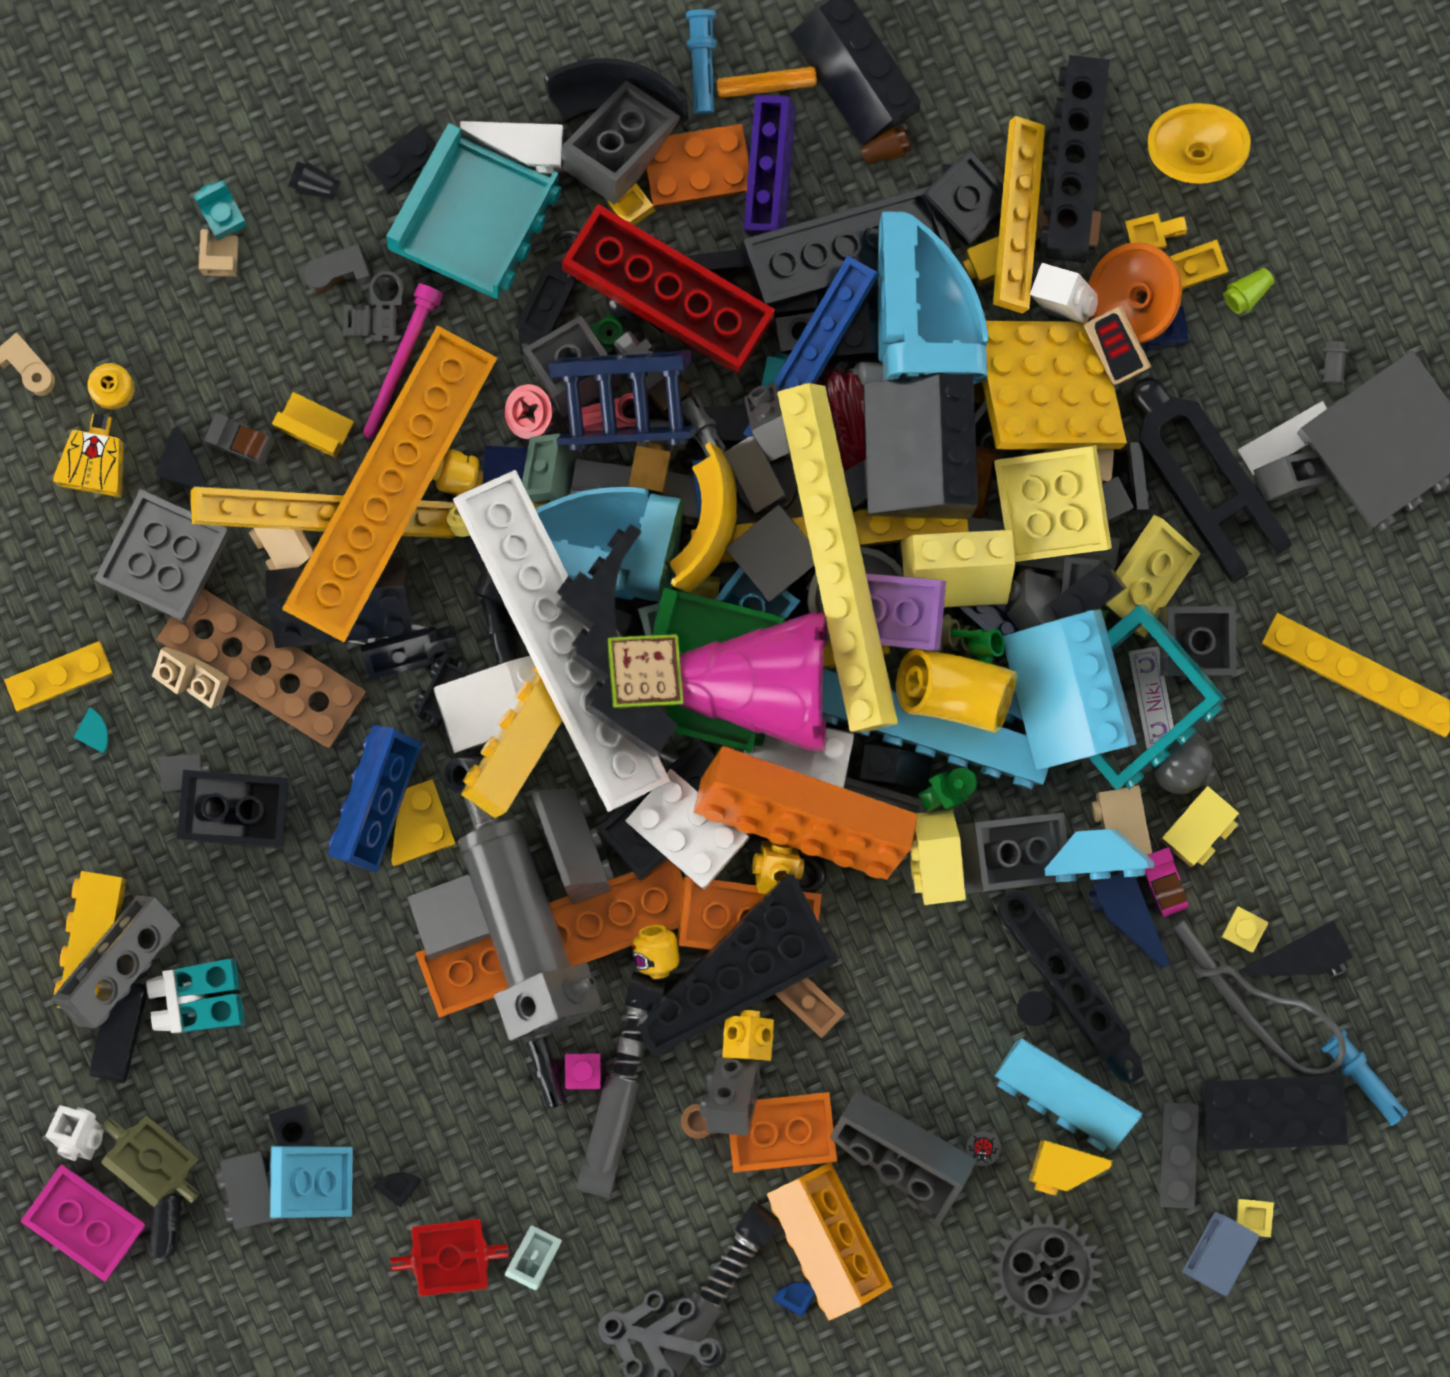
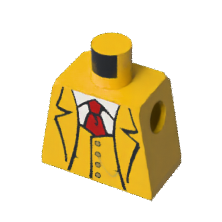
M92 414L89 432L71 431L53 477L55 484L61 487L122 498L124 443L120 438L109 436L112 422L111 417Z

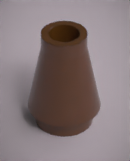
M893 125L867 144L860 146L867 165L904 158L906 153L913 151L903 125L897 128Z

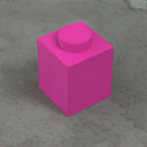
M565 1054V1089H602L601 1054Z

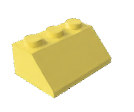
M1012 530L911 535L901 541L904 577L946 581L944 608L1003 605L1008 603L1015 568Z

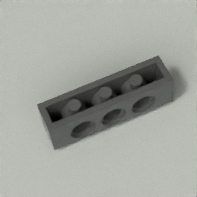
M136 895L54 994L52 999L77 1026L95 1029L108 1019L109 1011L118 1000L123 999L130 992L131 984L136 978L149 969L152 959L159 950L166 947L172 941L173 933L180 924L155 897ZM141 932V941L138 943V935ZM118 958H120V966L117 970L116 964ZM98 984V985H99V991H98V994L95 995V988H96V985Z

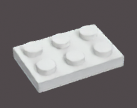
M670 769L667 773L670 782L652 790L626 819V822L705 890L750 837L739 831L736 827L721 822H712L705 819L704 816L693 813L698 792Z

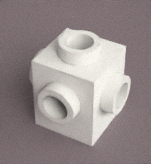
M59 1105L45 1137L58 1148L57 1153L74 1161L77 1157L91 1160L95 1150L102 1143L104 1130L101 1129L102 1126L95 1120L96 1115L79 1107L75 1110Z

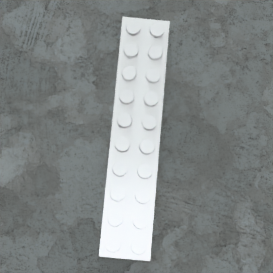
M516 470L456 496L453 501L607 811L609 812L670 782L658 755L653 758L585 710L591 702L586 698L589 691L597 680L602 684L605 681L571 658L576 650L571 645L582 628L588 632L590 629L556 606L561 599V596L556 592L568 577V574Z

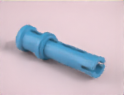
M707 9L686 12L690 39L686 41L688 50L691 51L693 114L695 115L715 113L712 51L717 46V40L713 39V19L716 18V12Z
M1345 1029L1340 1030L1345 1039L1346 1054L1339 1072L1346 1077L1350 1076L1387 1119L1390 1126L1395 1125L1402 1119L1401 1116H1406L1408 1111L1404 1109L1367 1065V1055L1364 1052H1359L1346 1037L1347 1032ZM1333 1035L1320 1049L1323 1053L1328 1052L1335 1061L1339 1053V1046L1336 1036Z

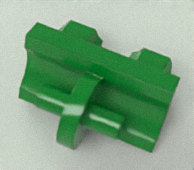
M968 768L954 769L929 779L932 787L919 793L918 796L927 812L940 809L943 806L945 810L951 809L968 801L967 797L973 794L977 788V778Z

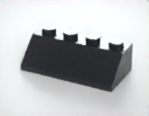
M829 0L818 7L789 34L808 65L815 68L816 77L861 145L867 144L893 125L894 127L920 111V99L854 0Z

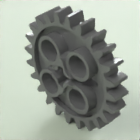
M1036 1214L1033 1215L1032 1225L1030 1226L1023 1219H1020L1021 1230L1017 1232L1009 1226L1007 1229L1011 1238L1009 1240L1001 1237L998 1238V1241L1004 1246L1003 1250H992L991 1252L999 1258V1263L989 1264V1268L998 1271V1275L989 1280L991 1283H1000L1001 1286L994 1295L995 1297L1003 1295L1007 1297L1002 1304L1003 1309L1012 1305L1015 1306L1012 1315L1015 1319L1022 1313H1025V1324L1027 1325L1032 1322L1034 1317L1038 1318L1040 1328H1044L1046 1319L1049 1318L1054 1327H1058L1060 1316H1063L1068 1323H1071L1072 1317L1070 1312L1074 1310L1083 1315L1084 1312L1080 1306L1082 1301L1088 1304L1094 1303L1087 1295L1088 1292L1100 1290L1099 1287L1092 1283V1280L1103 1276V1274L1093 1271V1266L1098 1265L1102 1260L1091 1258L1090 1255L1097 1249V1245L1086 1246L1084 1244L1090 1235L1084 1233L1078 1237L1076 1235L1079 1227L1077 1223L1073 1224L1069 1229L1065 1228V1217H1061L1057 1225L1053 1224L1052 1214H1047L1045 1223H1041ZM1057 1237L1063 1244V1251L1057 1257H1049L1045 1253L1044 1245L1049 1238ZM1025 1252L1031 1257L1032 1264L1026 1272H1018L1013 1267V1259L1018 1253ZM1069 1255L1074 1257L1072 1262L1050 1272L1052 1278L1049 1280L1040 1276L1025 1285L1018 1286L1017 1284L1019 1279L1038 1272L1041 1269L1040 1263L1042 1261L1047 1265H1052ZM1067 1269H1073L1078 1275V1283L1071 1289L1063 1288L1059 1281L1061 1273ZM1036 1284L1043 1285L1047 1291L1045 1301L1040 1304H1033L1028 1298L1030 1287Z

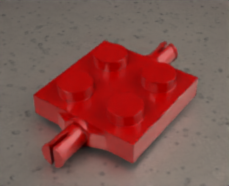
M481 1219L411 1227L413 1240L411 1255L390 1257V1264L404 1262L401 1265H392V1272L412 1269L417 1278L419 1297L487 1289L489 1288L487 1275L489 1260L510 1258L509 1252H495L508 1250V1243L487 1246L483 1237Z

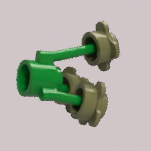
M945 615L943 618L940 651L944 647L950 651L960 652L962 657L971 658L976 656L978 658L977 661L992 664V657H1000L1003 654L1005 641L999 630L982 631L973 625H966L963 619L955 620L950 615Z

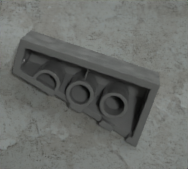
M857 1090L830 1135L832 1140L863 1166L868 1164L872 1166L879 1174L878 1179L888 1187L893 1184L906 1195L905 1201L914 1209L920 1207L930 1215L928 1221L936 1228L939 1227L964 1187L977 1161L970 1155Z

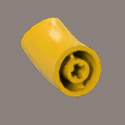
M915 648L905 655L899 666L896 678V696L900 707L905 713L948 720L998 733L1011 706L1016 687L1017 672L961 656Z

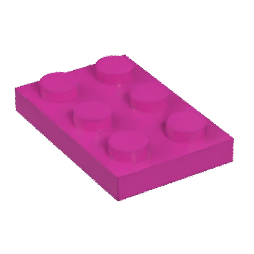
M64 1164L59 1166L20 1221L104 1282L108 1281L147 1226L144 1221Z

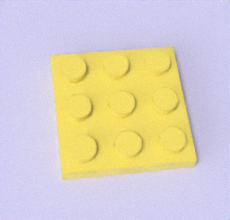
M1096 445L994 460L1005 530H1012L1015 562L1102 551L1112 548Z

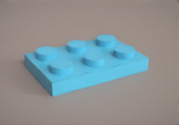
M271 1147L270 1218L352 1217L353 1147Z

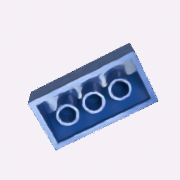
M373 725L371 732L364 740V752L359 766L353 772L352 787L348 798L344 800L341 806V818L337 830L330 838V850L327 856L363 869L378 872L422 742L395 729Z

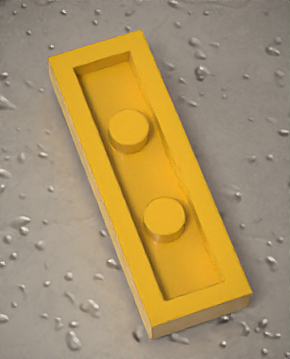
M98 641L4 679L14 707L19 713L114 673L102 642Z

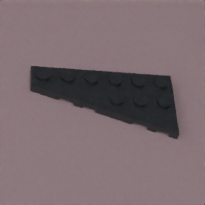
M792 870L636 1023L652 1057L838 962Z

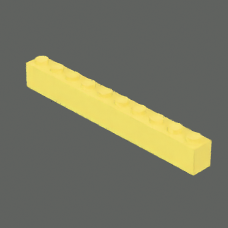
M806 383L777 392L850 732H868L896 725L898 720L826 388L822 385Z

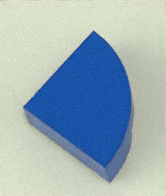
M795 1282L779 1290L772 1300L803 1317L816 1293L811 1283Z

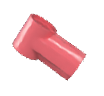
M627 393L621 398L614 399L617 430L626 427H636V419H630L624 415L625 406L628 403L634 402L633 393ZM601 403L582 407L584 430H603Z

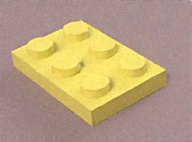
M1153 515L1115 572L1127 588L1104 605V607L1121 621L1138 605L1145 604L1158 618L1160 615L1159 607L1167 605L1201 553L1163 518ZM1142 625L1134 633L1145 638L1148 630Z

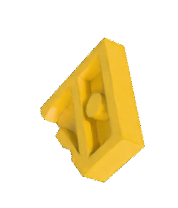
M433 779L406 789L396 819L391 858L394 867L456 845Z

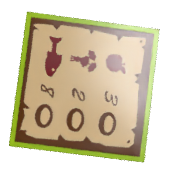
M678 635L608 638L613 708L683 704Z

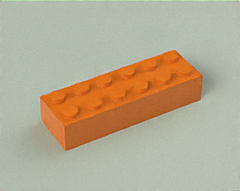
M725 746L721 748L701 778L693 813L704 816L709 821L721 822L736 827L743 833H753L769 839L772 843L785 844L801 850L806 855L819 856L833 861L838 866L851 867L865 872L870 877L885 880L889 878L911 850L918 816L916 813Z

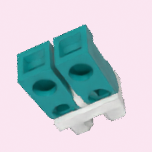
M230 958L162 971V976L146 980L149 999L166 997L168 1010L151 1012L153 1030L171 1031V1033L179 1034L245 1025L240 994L205 998V995L240 991L237 962L235 959Z

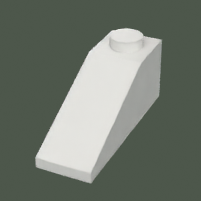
M461 121L460 123L461 132L464 137L494 153L547 177H551L554 171L563 172V125Z

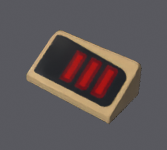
M1121 306L1084 324V328L1113 385L1126 382L1151 368Z

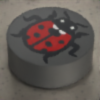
M979 1131L968 1138L965 1152L977 1160L975 1165L987 1166L994 1163L999 1157L1000 1143L992 1133Z

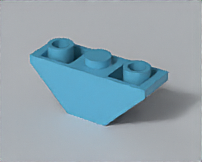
M1118 829L1078 831L1074 833L1045 868V876H1056V882L1077 881L1076 874L1090 873V880L1111 878L1110 871L1124 870V877L1145 876V869L1155 867L1154 861Z

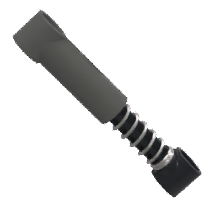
M753 1200L734 1229L738 1232L734 1236V1244L728 1246L729 1251L726 1256H721L722 1262L719 1266H715L716 1271L713 1276H708L709 1282L706 1286L701 1287V1294L694 1291L689 1298L699 1308L697 1318L691 1322H683L667 1334L696 1342H701L705 1339L723 1311L720 1309L721 1300L727 1298L726 1292L729 1288L734 1287L733 1282L736 1277H741L740 1271L742 1268L748 1267L747 1260L749 1257H754V1253L757 1252L759 1247L764 1249L781 1222L775 1214ZM691 1305L683 1308V1315H688L691 1312ZM660 1348L669 1366L676 1371L679 1377L692 1356ZM650 1360L646 1363V1374L644 1377H654L655 1369ZM665 1372L662 1377L671 1376L670 1372Z

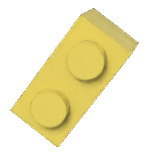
M1207 786L1160 841L1166 847H1169L1188 866L1192 867L1197 862L1203 866L1216 851L1211 846L1216 839L1221 836L1225 840L1237 827L1238 824L1234 819L1239 813Z

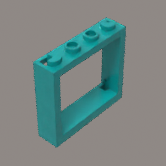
M1145 604L1138 605L1107 632L1112 651L1143 625L1206 699L1121 773L1114 768L1103 753L1089 757L1116 790H1120L1125 786L1130 790L1137 783H1140L1145 778L1142 772L1152 764L1156 768L1171 755L1168 749L1177 741L1180 745H1183L1197 733L1193 727L1202 719L1209 722L1216 717L1222 710L1220 704L1226 699Z

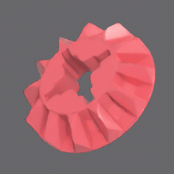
M531 384L521 385L511 392L506 401L505 419L507 425L520 438L530 439V437L545 435L546 429L553 425L551 418L552 413L556 409L552 407L551 396L546 394L543 387ZM527 405H538L533 412L535 418L523 419L529 411Z

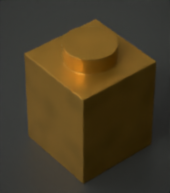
M645 442L644 447L636 445L629 487L644 488L649 493L664 495L671 460V453L664 451V445L652 442Z

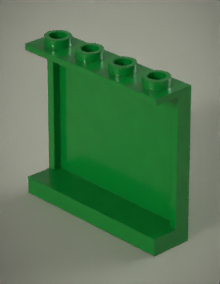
M667 587L663 588L652 636L678 635L679 654L714 641L722 643L759 628L766 629L783 623L788 618ZM664 705L668 713L667 716L678 724L674 731L675 733L742 749L747 753H753L756 746L762 747L765 738L763 733H755L721 718L714 720L679 705Z

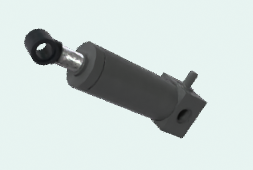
M484 756L457 758L447 764L444 776L448 787L453 792L459 793L461 799H465L469 815H471L470 817L474 824V829L471 830V833L461 837L458 840V844L508 985L507 989L495 994L494 997L509 1040L512 1041L553 1032L602 1010L603 1007L595 987L596 981L590 973L588 964L571 966L520 820H498L497 817H492L461 795L467 786L463 782L465 776L475 764L477 766L480 765Z

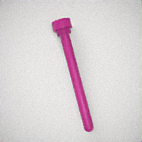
M419 283L413 295L416 298L414 304L417 306L364 427L363 435L367 439H373L376 436L428 312H433L434 307L439 306L444 295L432 287Z

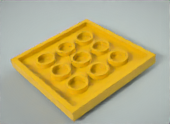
M986 321L988 343L986 345L988 378L982 382L996 449H1073L1096 445L1097 449H1122L1127 441L1114 385L1084 328V324L1068 321Z

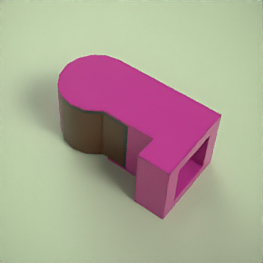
M1169 847L1149 854L1148 856L1154 861L1155 868L1145 869L1144 878L1160 915L1164 918L1188 909V901L1179 881L1180 877L1174 865V859Z

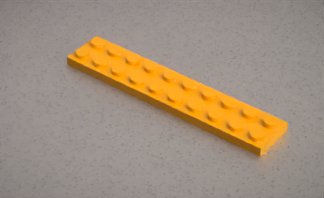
M437 325L282 610L345 642L497 357Z

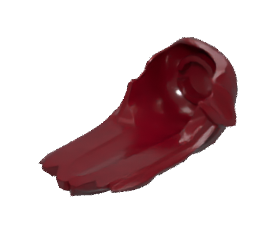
M839 370L826 372L823 382L817 380L816 384L826 388L843 471L845 472L865 460L863 385L857 374L853 375L852 372H848L845 377Z

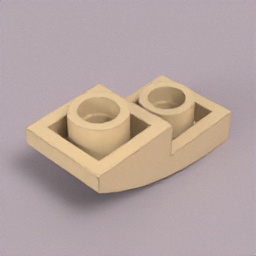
M167 647L161 648L152 677L174 693L179 694L187 691L211 709L220 705L229 679L228 676L201 660Z

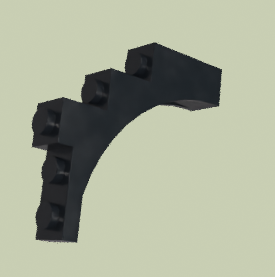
M630 524L625 532L619 528L611 538L607 546L612 548L606 559L599 556L588 571L592 579L581 571L575 579H572L570 576L565 579L556 592L561 596L556 606L590 629L588 632L582 628L571 645L576 650L571 658L605 681L602 684L597 680L589 691L586 698L591 702L585 710L654 758L664 747L678 724L656 706L613 708L608 638L618 637L614 615L617 577L623 558L642 533L641 530Z

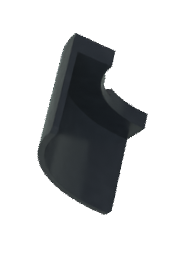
M593 58L567 64L544 77L547 97L566 123L582 115L596 112L625 81H628L680 116L673 130L689 119L688 104L683 94L670 81L657 72L634 62L612 58Z

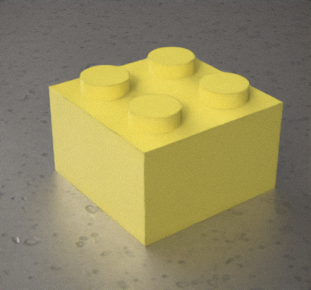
M953 809L916 813L918 816L910 850V869L915 893H922L924 905L966 900L960 836Z

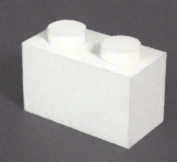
M1044 263L1041 264L1030 292L1031 297L1050 316L1082 324L1088 322L1089 317H1092L1097 309L1098 294L1079 273Z

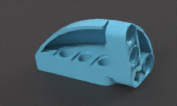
M882 212L879 222L878 358L883 363V381L945 373L972 374L973 384L983 382L988 378L986 353L988 332L982 306L971 279L948 246L917 218L906 212Z
M607 487L574 493L535 509L568 576L572 579H575L580 571L592 579L588 571L599 556L606 559L612 548L607 546L616 531L620 528L625 532L628 526L632 524L641 530L642 533L622 560L617 577L615 598L631 601L636 597L660 602L663 588H672L671 581L674 579L675 573L669 562L679 553L683 521V499L649 493L644 488Z

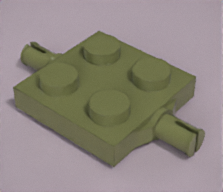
M145 1116L137 1125L126 1130L111 1117L104 1122L101 1129L112 1136L116 1143L114 1148L105 1155L101 1163L149 1204L155 1207L166 1195L174 1191L180 1193L191 1204L197 1199L201 1192L196 1190L185 1179L199 1159L148 1116Z

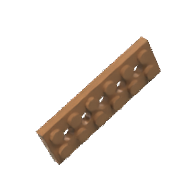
M204 588L187 622L184 623L170 617L156 639L168 648L190 655L219 670L229 677L228 686L331 750L367 694L364 689L295 646L275 648L272 631ZM204 620L210 621L214 627L213 634L207 639L198 638L195 634L196 625ZM230 639H238L242 643V651L236 657H228L224 653V645ZM259 657H267L271 661L270 671L262 676L256 675L252 669L253 662ZM287 675H295L300 680V687L295 693H285L281 688V682ZM317 693H324L329 699L328 707L321 712L313 711L310 707V699Z

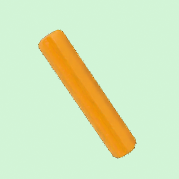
M814 67L719 78L717 80V92L720 98L813 87L817 83L816 71Z

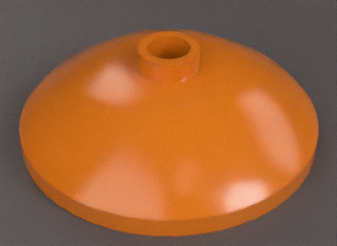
M1128 243L1111 250L1096 265L1088 282L1090 287L1098 294L1097 309L1094 315L1090 317L1091 320L1121 306L1140 344L1153 340L1169 327L1179 310L1182 298V281L1176 264L1163 250L1146 243ZM1144 293H1147V300L1142 303L1141 297Z

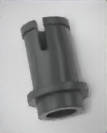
M1327 341L1326 348H1322V353H1325L1324 384H1345L1346 354H1349L1350 351L1346 349V342Z

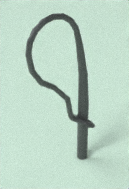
M1184 919L1173 926L1176 933L1198 961L1193 968L1194 972L1199 976L1209 977L1244 1023L1289 1066L1303 1074L1313 1076L1330 1074L1341 1066L1346 1054L1345 1039L1339 1027L1322 1010L1303 1000L1282 998L1254 988L1236 969L1228 966L1225 961L1212 959ZM1230 973L1253 995L1283 1005L1298 1006L1319 1016L1333 1030L1338 1040L1339 1053L1336 1061L1329 1067L1322 1069L1306 1068L1295 1062L1255 1019L1224 974Z

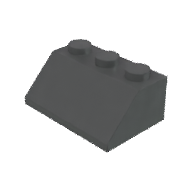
M574 788L531 792L562 882L572 905L610 892L611 888L608 880L613 879L614 876L608 860L604 859L601 861L597 849L603 847L597 829H589L586 818L592 815L585 796L578 799Z

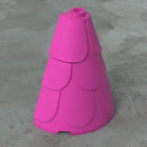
M811 612L766 629L759 628L722 643L714 641L679 654L683 704L679 706L714 720L721 718L755 733L769 735L808 751L826 752V717H822L823 648L827 647L828 629L825 612Z

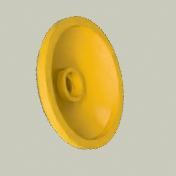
M1193 103L1170 109L1153 123L1148 135V152L1156 167L1166 175L1188 183L1203 184L1223 180L1236 173L1245 164L1250 153L1251 139L1244 122L1231 111L1211 104Z

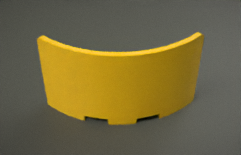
M711 442L705 444L710 456L692 467L699 482L702 500L697 529L684 550L669 562L677 576L671 581L672 585L688 593L709 577L719 565V560L723 556L729 541L732 540L737 521V486L735 476L724 451Z

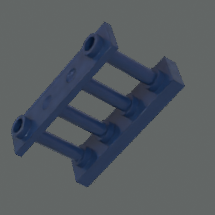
M691 351L557 358L549 363L550 378L561 377V382H565L570 432H565L556 439L557 446L568 445L569 450H582L589 448V444L651 440H668L669 445L688 443V438L698 433V425H683L679 375L682 374V370L692 364ZM661 371V376L665 377L670 427L650 428L645 377L649 376L648 372ZM627 373L628 378L632 379L636 429L617 430L612 379L615 378V374ZM594 375V379L598 380L603 430L584 431L579 381L582 380V376Z

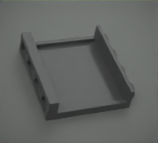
M1413 350L1309 421L1297 432L1304 444L1309 442L1368 524L1365 528L1368 533L1376 527L1380 532L1397 521L1394 514L1403 508L1407 512L1412 511L1425 501L1422 497L1424 493L1432 488L1437 493L1450 484V401Z

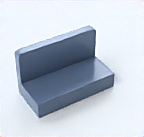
M1214 1212L1182 1273L1227 1296L1257 1243L1259 1235L1227 1216Z

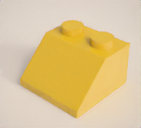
M1043 1140L1039 1143L1029 1181L1036 1183L1034 1190L1057 1196L1058 1190L1068 1191L1109 1169L1112 1161Z

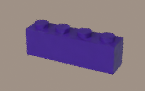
M755 95L743 228L750 237L786 227L796 105L788 96Z

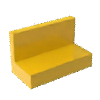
M295 392L292 393L283 413L277 412L272 422L276 430L334 458H337L354 424V421Z

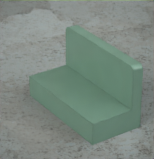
M560 433L535 436L529 439L522 484L531 502L546 500L552 502L571 494L575 462L578 454L575 450H569L568 445L557 446L556 439L561 436Z

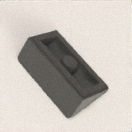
M754 435L724 452L755 514L786 499V495Z

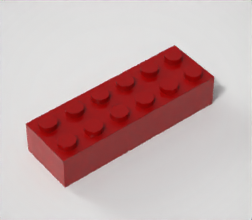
M599 204L595 207L562 261L563 271L737 375L744 368L774 319L775 309Z

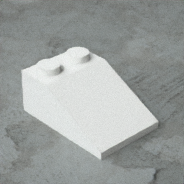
M531 656L505 662L433 688L454 753L485 745L491 737L496 738L502 729L498 726L501 718L509 709L514 710L519 702L515 698L519 689L526 681L531 682L536 674L533 671L535 664Z
M826 727V752L808 751L765 734L762 747L756 746L753 753H747L745 750L744 753L843 788L854 732Z

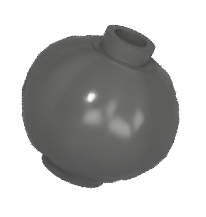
M1198 733L1183 745H1180L1177 741L1168 749L1171 755L1159 766L1154 767V775L1160 786L1170 793L1179 795L1190 793L1200 785L1207 787L1216 773V769L1212 767L1211 747L1207 740Z

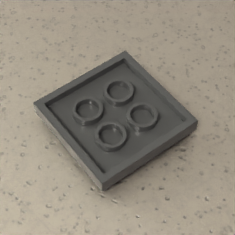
M140 489L94 581L186 623L232 532L224 526L192 524L190 511Z

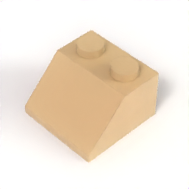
M254 528L249 531L258 550L265 547L270 556V559L265 561L269 570L305 567L314 551L303 530Z

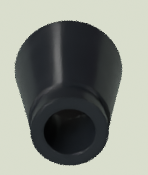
M297 161L288 187L296 189L295 193L334 200L341 181L308 161L305 164Z

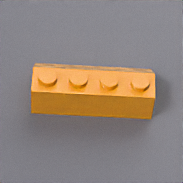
M831 1162L767 1194L771 1202V1209L779 1218L786 1233L787 1242L794 1249L802 1265V1272L810 1281L816 1293L818 1304L825 1312L828 1320H832L867 1303L893 1287Z

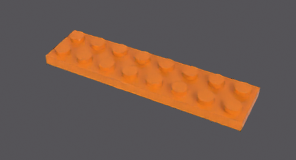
M668 859L643 881L632 871L608 880L611 888L610 892L572 905L569 896L550 902L549 905L571 966L589 963L631 947L632 941L644 927L663 925L670 931L678 929L684 885L680 869ZM491 938L430 961L425 949L415 953L439 1018L493 999L495 994L508 988Z

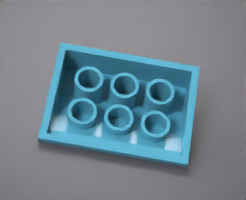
M1102 610L1084 612L1003 636L1009 668L1017 672L1015 691L1036 771L1137 744Z
M1023 1039L1015 1041L994 1075L995 1078L1000 1080L997 1085L999 1088L1014 1097L1017 1092L1029 1098L1027 1103L1029 1107L1042 1115H1045L1047 1110L1059 1117L1056 1122L1058 1125L1073 1134L1077 1129L1089 1136L1086 1142L1102 1152L1107 1147L1115 1150L1142 1115L1139 1111Z

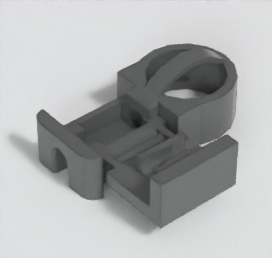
M383 271L372 278L369 286L370 306H376V308H369V305H364V309H353V305H343L342 337L369 336V333H375V335H370V339L373 342H398L401 336H396V307H401L403 283L395 273ZM380 277H382V300L377 298L374 291L375 282ZM389 277L396 280L399 288L398 294L392 301H389ZM348 310H352L351 328H349L350 311Z

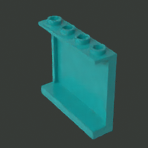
M448 123L386 236L388 250L498 300L503 290L509 291L516 277L514 269L518 262L523 263L526 260L531 249L529 241L533 234L541 232L547 218L544 214L548 206H554L559 199L562 190L559 187V175L554 171L549 178L461 138V128Z

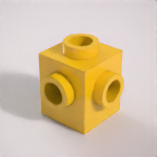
M762 841L761 851L754 854L752 872L756 874L755 881L759 893L767 894L790 870H792L796 879H802L804 859L800 858L796 848L785 844L779 845Z
M743 1010L739 1013V1016H732L726 1019L722 1057L771 1061L774 1019L760 1018V1011Z

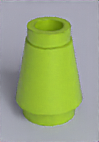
M1262 267L1258 271L1229 284L1227 290L1223 293L1224 300L1236 314L1249 312L1275 283L1272 274Z

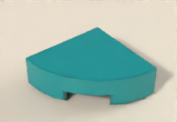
M89 707L73 738L105 754L109 745L107 726L102 716Z

